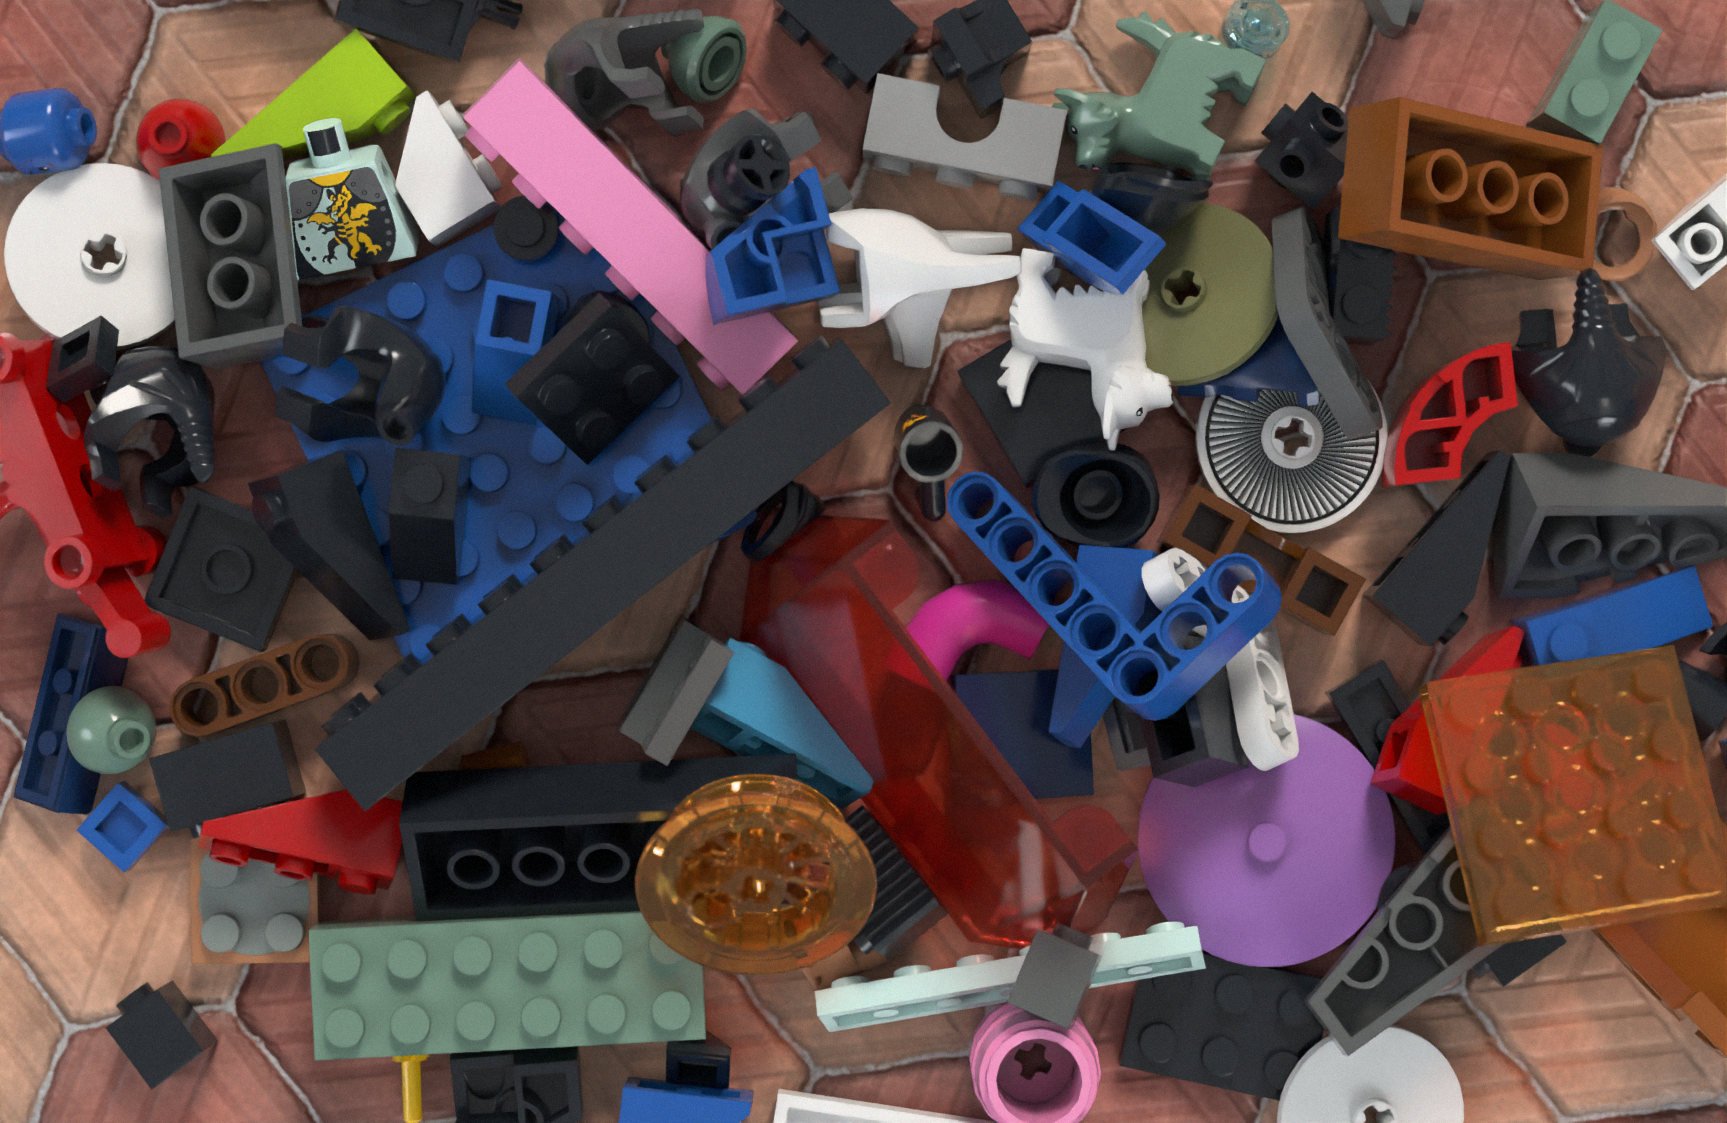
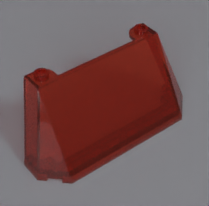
M820 515L810 526L773 551L762 562L753 563L750 561L740 633L741 641L759 647L765 652L767 658L788 670L869 773L874 783L871 791L861 797L862 801L949 911V916L969 942L1023 949L1031 945L1037 929L1052 934L1058 922L1086 934L1109 916L1108 913L1139 852L1138 848L1116 819L1108 811L1095 805L1076 806L1065 812L1054 822L1051 821L892 611L915 590L919 580V564L913 551L888 519Z

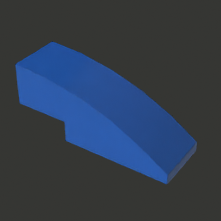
M1059 180L1017 228L1037 251L1054 253L1056 256L1054 264L1101 290L1123 295L1166 245L1159 235L1084 189L1077 192Z

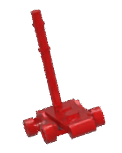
M0 331V464H3L2 474L4 480L0 483V519L11 511L21 507L24 508L37 527L42 541L48 547L44 557V566L48 577L59 587L66 589L74 588L81 601L94 610L107 629L106 644L115 656L129 658L163 649L171 638V627L162 615L150 611L131 577L154 574L167 544L165 537L155 527L135 525L122 489L112 491L92 480L90 462L83 439L86 424L92 414L85 394L82 393L63 403L46 389L52 344L58 339L45 334L40 340H19L11 333Z

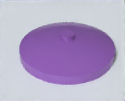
M1293 714L1299 741L1297 757L1268 771L1259 770L1247 757L1249 768L1196 787L1152 777L1143 797L1139 813L1137 834L1140 865L1146 885L1161 913L1169 922H1181L1185 928L1197 926L1202 950L1221 959L1242 965L1256 967L1294 965L1312 960L1341 945L1357 932L1376 909L1380 889L1385 879L1391 873L1394 863L1395 825L1393 813L1386 791L1370 784L1375 770L1362 753L1336 731L1315 720Z

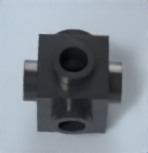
M1313 92L1307 96L1296 111L1285 103L1261 132L1270 142L1256 158L1255 162L1268 172L1271 179L1278 186L1290 190L1314 210L1344 176L1348 118L1337 106L1324 102Z

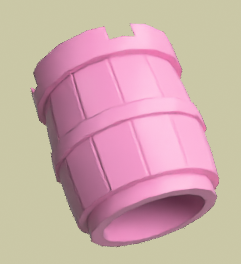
M1006 1002L989 1010L974 1031L969 1051L975 1095L988 1116L998 1123H1079L1086 1116L1096 1098L1101 1070L1097 1047L1079 1015L1074 1026L1071 1029H1067ZM1034 1043L1042 1044L1045 1047L1043 1057L1050 1062L1048 1068L1045 1071L1036 1070L1032 1076L1022 1074L1023 1065L1019 1060L1015 1059L1016 1052L1019 1048L1030 1051Z

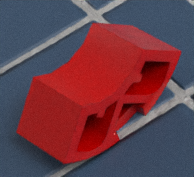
M1511 341L1493 344L1457 357L1434 370L1412 390L1400 406L1388 432L1384 463L1381 471L1382 488L1460 478L1462 453L1473 431L1493 414L1518 406Z

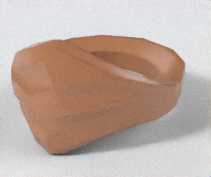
M1603 187L1599 190L1598 214L1610 209L1623 210L1625 218L1634 224L1638 236V245L1634 255L1626 263L1608 267L1599 263L1594 258L1593 269L1598 272L1602 280L1623 282L1642 272L1653 257L1655 245L1651 240L1657 235V224L1651 208L1640 196L1619 187Z

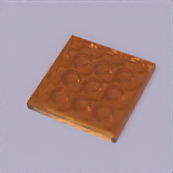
M1674 645L1426 682L1419 688L1479 947L1727 907V845Z

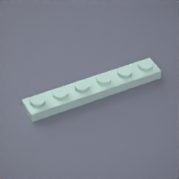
M1163 922L1147 928L1145 935L1121 938L1120 934L1110 932L1091 935L1093 941L1089 950L1102 955V958L1089 988L1206 968L1197 926L1185 928L1181 922ZM1030 946L1019 951L1020 956L994 960L992 955H971L959 959L956 962L957 967L934 971L926 965L907 966L896 970L894 978L870 982L869 978L864 976L839 978L831 983V988L815 991L817 1016L829 1032L1005 1003L1008 1001Z

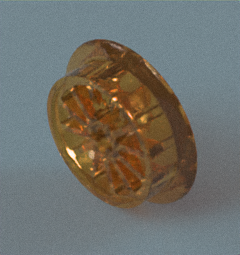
M744 774L711 782L691 793L675 808L669 820L661 825L652 835L640 856L636 869L635 891L641 913L651 930L668 947L681 956L697 964L722 972L742 975H772L812 966L827 959L849 944L864 927L872 912L877 893V876L870 852L863 840L846 823L841 812L827 797L806 784L786 777L768 774ZM824 862H829L830 865H826V864H822V863H824ZM806 886L818 888V890L811 891ZM784 898L792 904L784 908L778 906Z

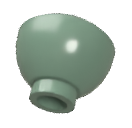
M704 16V28L699 32L683 35L676 39L674 43H667L666 46H661V53L664 58L668 59L669 70L676 85L686 96L699 104H709L724 96L738 80L745 64L747 45L744 30L735 20L722 16Z
M105 686L85 695L74 707L67 724V742L73 757L88 770L102 774H118L135 768L149 755L156 739V722L150 706L137 693L121 686Z

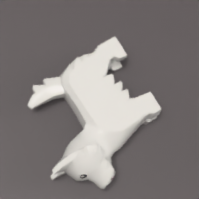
M1023 248L1020 257L1021 274L1017 275L1019 289L1013 298L1009 310L1012 347L1000 364V367L1006 371L997 381L998 386L1007 389L1006 394L1012 407H1020L1030 375L1038 362L1091 370L1093 403L1101 418L1104 439L1107 440L1109 450L1115 451L1121 429L1139 426L1147 412L1166 408L1173 404V394L1169 378L1147 368L1145 361L1146 341L1142 305L1147 300L1150 288V280H1147L1148 274L1144 270L1123 295L1113 294L1104 290L1100 291L1094 286H1090L1088 291H1086L1080 285H1075L1073 293L1064 287L1059 288L1058 292L1055 293L1052 286L1060 282L1061 269L1054 268L1056 259L1054 253Z

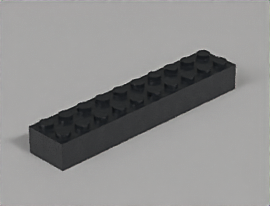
M821 335L814 338L790 357V360L796 367L795 370L778 383H775L770 375L764 377L738 398L739 403L744 409L726 423L718 414L711 418L687 438L688 441L686 443L692 450L675 463L667 454L661 457L636 477L637 480L634 484L639 489L638 492L623 503L616 494L608 498L585 517L586 520L581 524L587 531L573 542L569 540L565 533L540 551L530 563L535 572L522 582L514 573L508 576L483 596L484 599L477 604L483 611L472 621H469L463 613L459 614L432 636L433 638L425 644L430 651L427 656L419 661L412 652L387 670L381 676L382 678L373 685L379 692L368 701L363 693L359 692L331 714V718L321 725L327 736L314 750L362 809L366 811L891 404L845 342L838 336L829 343Z

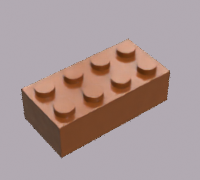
M1404 97L1352 107L1349 111L1338 238L1535 280L1578 276L1581 271L1587 268L1593 269L1603 146Z

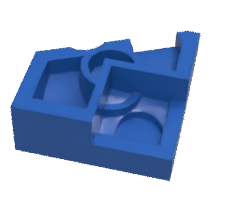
M816 167L805 169L784 190L764 204L740 227L706 254V288L713 325L833 298L841 293L824 230L832 224Z

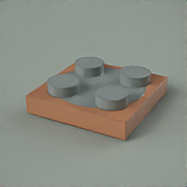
M191 836V964L310 963L308 930L319 921H322V875L313 874L312 880L301 881L274 873L275 865L251 859H249L248 865L243 867L223 864L209 858L210 850L198 848L200 837L193 839Z

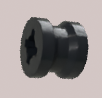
M759 134L743 137L731 147L730 151H725L711 162L707 172L708 187L713 198L722 208L737 215L753 213L767 199L774 198L784 190L790 179V165L783 150L776 142L767 136Z

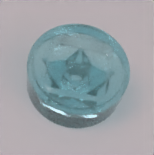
M1235 0L1223 18L1222 36L1230 49L1242 48L1261 58L1268 59L1276 54L1287 38L1289 20L1284 9L1275 0Z

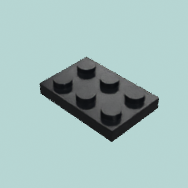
M1203 951L1205 969L1135 981L1118 1063L1122 1067L1280 1101L1281 1093L1291 1071L1305 1053L1322 1040L1324 1028L1304 1002L1305 998L1323 978L1321 976L1280 967L1242 965Z

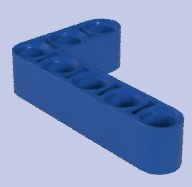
M982 472L967 473L957 479L949 490L947 509L952 519L1112 694L1144 719L1156 721L1166 719L1175 713L1267 626L1280 609L1282 601L1281 590L1275 579L1256 559L1248 554L1236 552L1224 555L1215 561L1141 632L1030 512L993 477ZM994 499L989 513L982 518L976 519L979 507L987 500ZM1034 540L1030 554L1022 561L1015 562V555L1020 546L1027 541ZM1255 579L1256 587L1253 594L1243 602L1232 603V595L1235 588L1245 580ZM1074 583L1073 594L1069 600L1062 605L1054 606L1055 596L1060 588L1066 584ZM1206 625L1207 633L1203 642L1193 649L1184 650L1185 637L1189 631L1197 626ZM1115 626L1116 633L1111 644L1102 650L1095 651V641L1100 632ZM1158 671L1157 684L1153 690L1146 695L1137 697L1136 687L1141 677L1148 672Z

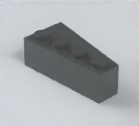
M1481 792L1467 805L1466 809H1463L1305 998L1304 1002L1341 1053L1349 1056L1565 901V899L1486 794Z

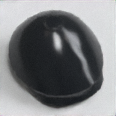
M1118 162L1102 166L1100 173L1095 179L1091 194L1157 234L1172 228L1209 197V188L1214 183L1209 174L1183 176L1158 166Z
M1107 442L1089 443L1073 447L1047 460L1037 474L1032 497L1035 516L1043 528L1055 537L1063 539L1078 549L1079 545L1126 548L1136 543L1154 523L1159 511L1160 493L1154 471L1144 455L1130 446L1117 443L1115 451L1109 450Z

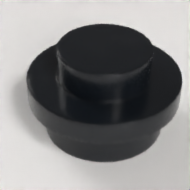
M519 196L507 201L499 209L494 220V235L498 245L507 255L521 261H533L544 257L552 250L558 239L559 223L556 214L547 203L539 209L525 196Z

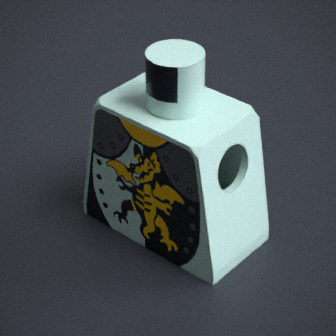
M339 118L323 119L306 125L303 128L310 157L291 162L285 177L297 280L416 256L419 241L418 228L408 206L395 187L396 180L381 148L378 145H368L349 149L342 122Z

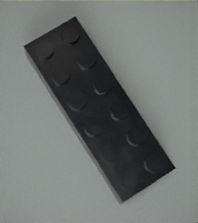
M796 754L670 760L668 766L654 760L415 772L406 779L399 826L416 921L803 903V848Z

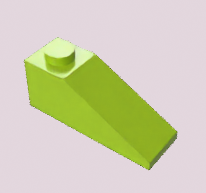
M355 28L211 156L215 157L274 143L282 146L283 161L307 155L309 150L303 128L312 122L328 118L341 119L347 144L368 139L378 130L382 135H385L398 127L409 116L411 109L407 105L417 96L372 44Z

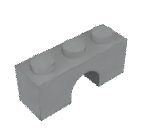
M877 73L862 149L863 159L874 160L873 170L901 177H910L912 168L937 173L935 180L937 183L962 189H973L974 180L999 185V195L1023 201H1035L1037 192L1047 194L1051 190L1067 110L1004 98L999 122L995 130L983 140L964 143L949 137L939 125L936 111L940 95V85Z

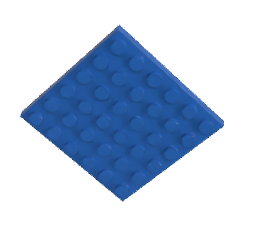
M547 201L546 203L556 214L560 226L566 219ZM493 224L301 317L303 319L309 315H319L322 318H330L335 309L340 306L378 314L397 321L419 334L428 343L434 354L439 356L443 364L445 394L441 405L434 417L418 430L416 436L407 445H393L382 436L320 442L312 439L290 423L308 460L343 450L411 631L405 634L393 636L403 658L411 652L419 661L427 656L430 651L425 644L433 638L432 636L461 613L469 621H472L483 612L477 604L484 599L483 596L513 573L520 582L535 572L530 563L540 551L564 533L571 542L587 531L581 523L586 520L585 517L614 494L619 497L622 503L639 491L634 484L638 475L666 454L673 463L692 450L686 443L688 441L687 438L712 418L677 345L651 320V317L658 310L640 293L633 300H630L605 275V272L612 265L595 248L587 255L582 253L560 229L556 244L548 254L537 260L521 261L510 257L500 248L495 239ZM487 279L551 291L559 297L560 304L553 337L565 326L566 317L578 299L583 295L598 290L618 294L633 303L646 319L649 327L650 346L680 377L588 465L538 418L536 425L472 413L474 344ZM282 353L273 359L260 361L276 395L280 387L284 386L325 403H330L348 394L355 387L359 379V372L354 364L346 361L342 356L335 360L328 368L315 367L282 355ZM395 448L459 454L472 458L459 585L393 579L389 506ZM756 509L712 543L752 524L757 516Z

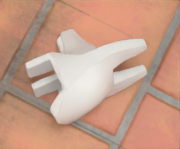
M860 208L829 213L832 225L826 228V239L842 247L855 249L857 283L839 284L841 293L833 298L817 301L818 306H820V320L823 327L849 328L864 327L882 319L889 336L893 359L903 362L905 367L931 366L939 321L952 289L982 285L1021 274V260L1019 256L988 255L1012 251L1011 233L993 231L935 230L912 215L884 209Z

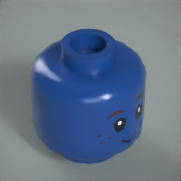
M64 88L16 93L5 102L0 112V154L5 160L11 162L16 169L27 175L77 169L86 161L90 147L96 141L97 125L94 115L87 107L83 106L76 95Z

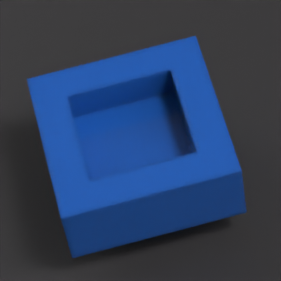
M121 781L116 784L76 831L123 872H127L136 865L168 828V824L164 814L126 781Z

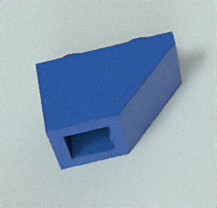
M487 279L474 344L472 413L536 425L537 417L505 386V383L553 338L560 298L553 292Z

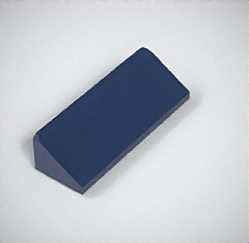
M57 614L14 798L56 813L87 815L91 812L101 773L88 770L73 757L67 742V724L74 707L85 695L105 686L122 687L129 658L115 656L108 649L106 644L107 629L103 623L67 614Z

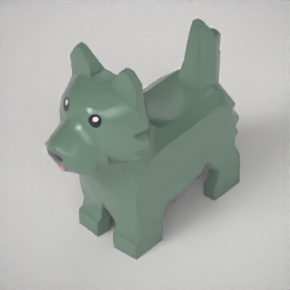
M1142 12L1138 18L1118 19L1116 29L1146 46L1157 59L1140 93L1131 97L1110 92H1077L1066 88H1057L1055 90L1054 96L1062 102L1053 103L1052 107L1067 110L1066 132L1076 142L1075 164L1078 168L1084 170H1100L1116 154L1127 152L1161 164L1185 169L1192 173V175H1211L1225 143L1223 139L1206 129L1207 127L1204 125L1210 120L1211 113L1209 111L1215 106L1216 100L1212 96L1227 90L1233 93L1236 103L1245 107L1260 79L1267 60L1242 48L1229 49L1222 41L1215 39L1208 33L1200 34L1196 31L1176 33L1163 18H1160L1155 23L1147 12Z

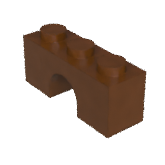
M1196 484L1187 486L1160 534L1157 543L1168 549L1175 547L1181 549L1208 567L1227 554L1236 552L1248 554L1264 567L1280 587L1282 597L1280 611L1322 634L1335 636L1366 578L1310 547L1300 546L1254 521L1251 518L1252 515ZM1245 580L1238 586L1253 594L1256 580Z

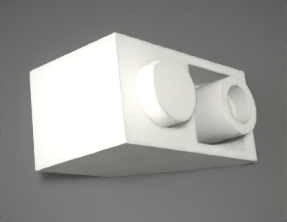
M425 91L417 96L395 187L428 241L439 248L499 211L502 206L494 192L502 188L503 185L483 154L475 159H472L460 139L465 136L464 133L468 128L452 102L448 100L439 105L437 100L428 91Z
M1727 173L1687 204L1651 240L1691 290L1698 288L1727 264Z

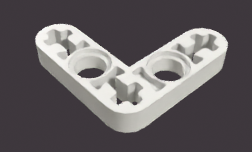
M1175 547L1145 562L1142 567V580L1150 599L1163 612L1209 567ZM1237 586L1233 591L1232 603L1243 602L1252 594ZM1273 619L1226 664L1241 746L1252 764L1262 771H1268L1297 757L1299 752V741L1277 627ZM1206 625L1197 626L1192 629L1206 637Z

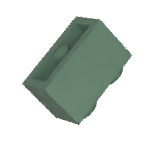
M1610 0L1602 1L1587 13L1527 125L1536 130L1599 145L1663 29Z

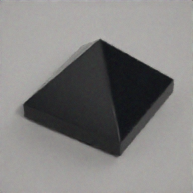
M708 1030L706 1039L667 1042L666 1082L718 1089L729 1088L731 1047Z

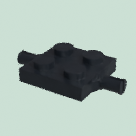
M339 0L333 22L352 29L357 28L358 31L456 64L460 62L469 31L480 17L515 30L520 20L516 16L522 14L523 4L510 0Z

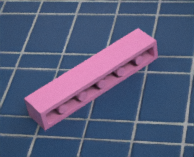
M520 57L464 113L463 118L471 125L464 133L467 139L491 162L501 155L519 173L512 180V183L537 208L540 209L548 201L566 219L558 227L561 232L585 255L595 248L612 265L605 272V275L630 300H633L639 293L644 296L658 310L651 317L653 323L677 346L686 338L703 355L696 363L697 366L721 390H724L731 383L741 394H744L798 342L794 333L773 312L713 325L705 275L706 254L711 249Z

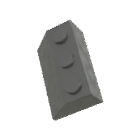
M274 143L158 169L179 358L216 370L275 358L282 353L284 329L290 323L302 326L282 146Z

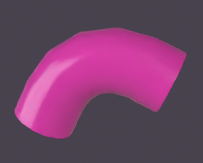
M994 579L955 584L921 605L901 631L887 661L944 689L958 660L966 650L977 644L991 643L1002 646L1030 660L1049 624L1013 584Z

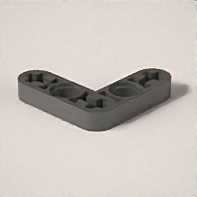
M1305 205L1272 218L1275 296L1283 328L1346 437L1352 440L1379 430L1383 427V420L1375 393L1329 313L1325 250L1318 226Z

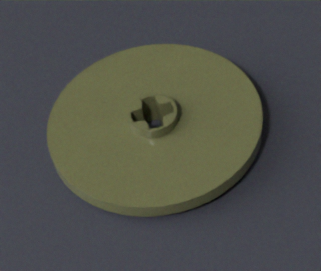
M1202 203L1178 224L1157 233L1165 241L1166 245L1145 269L1148 274L1147 280H1150L1148 297L1142 305L1146 341L1145 361L1147 368L1155 373L1166 375L1170 380L1171 386L1205 383L1238 368L1265 342L1278 317L1275 296L1274 257L1270 242L1253 222L1240 213L1219 205ZM1190 283H1194L1199 295L1197 297H1186L1183 304L1179 305L1173 295L1176 290L1186 291Z

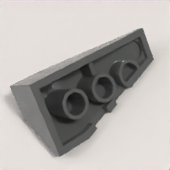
M1512 453L1493 522L1494 591L1498 599L1559 598L1578 593L1577 583L1611 575L1614 583L1618 584L1636 579L1635 569L1670 561L1672 566L1680 569L1727 557V487L1573 453Z

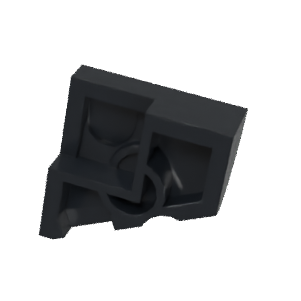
M579 1046L451 1053L450 1055L456 1123H575L583 1118Z

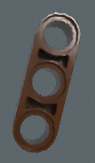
M324 634L310 636L204 674L181 684L172 694L169 705L171 719L182 732L198 737L222 732L328 694L350 684L357 675L360 664L358 651L351 641L341 635ZM322 645L332 648L339 657L340 665L338 672L329 681L318 677L312 669L311 660L313 653ZM262 667L272 670L279 681L278 693L270 702L262 701L258 698L252 687L253 676ZM201 689L209 690L218 700V714L211 723L202 722L193 711L194 697Z

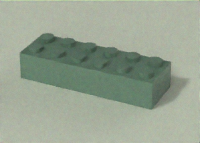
M701 908L416 921V916L319 921L308 930L315 1061L706 1039L707 1017Z

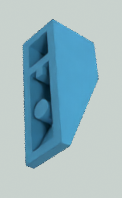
M731 637L725 641L724 644L734 654L690 728L741 756L796 754L798 786L842 810L869 793L874 780L788 670L767 658L765 652L753 644L738 642Z

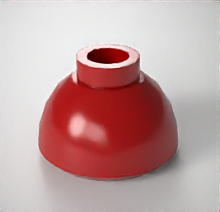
M169 99L155 105L144 115L136 133L138 157L148 173L159 181L158 169L210 158L226 142L223 127L217 116L203 104L188 99Z

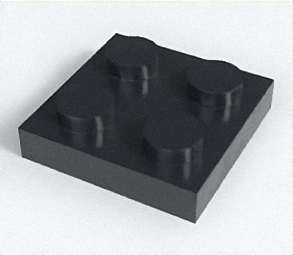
M599 293L505 383V386L569 449L588 465L680 376Z
M190 486L144 601L152 609L256 651L266 652L298 570L271 545L267 533L256 522L252 509L201 488Z

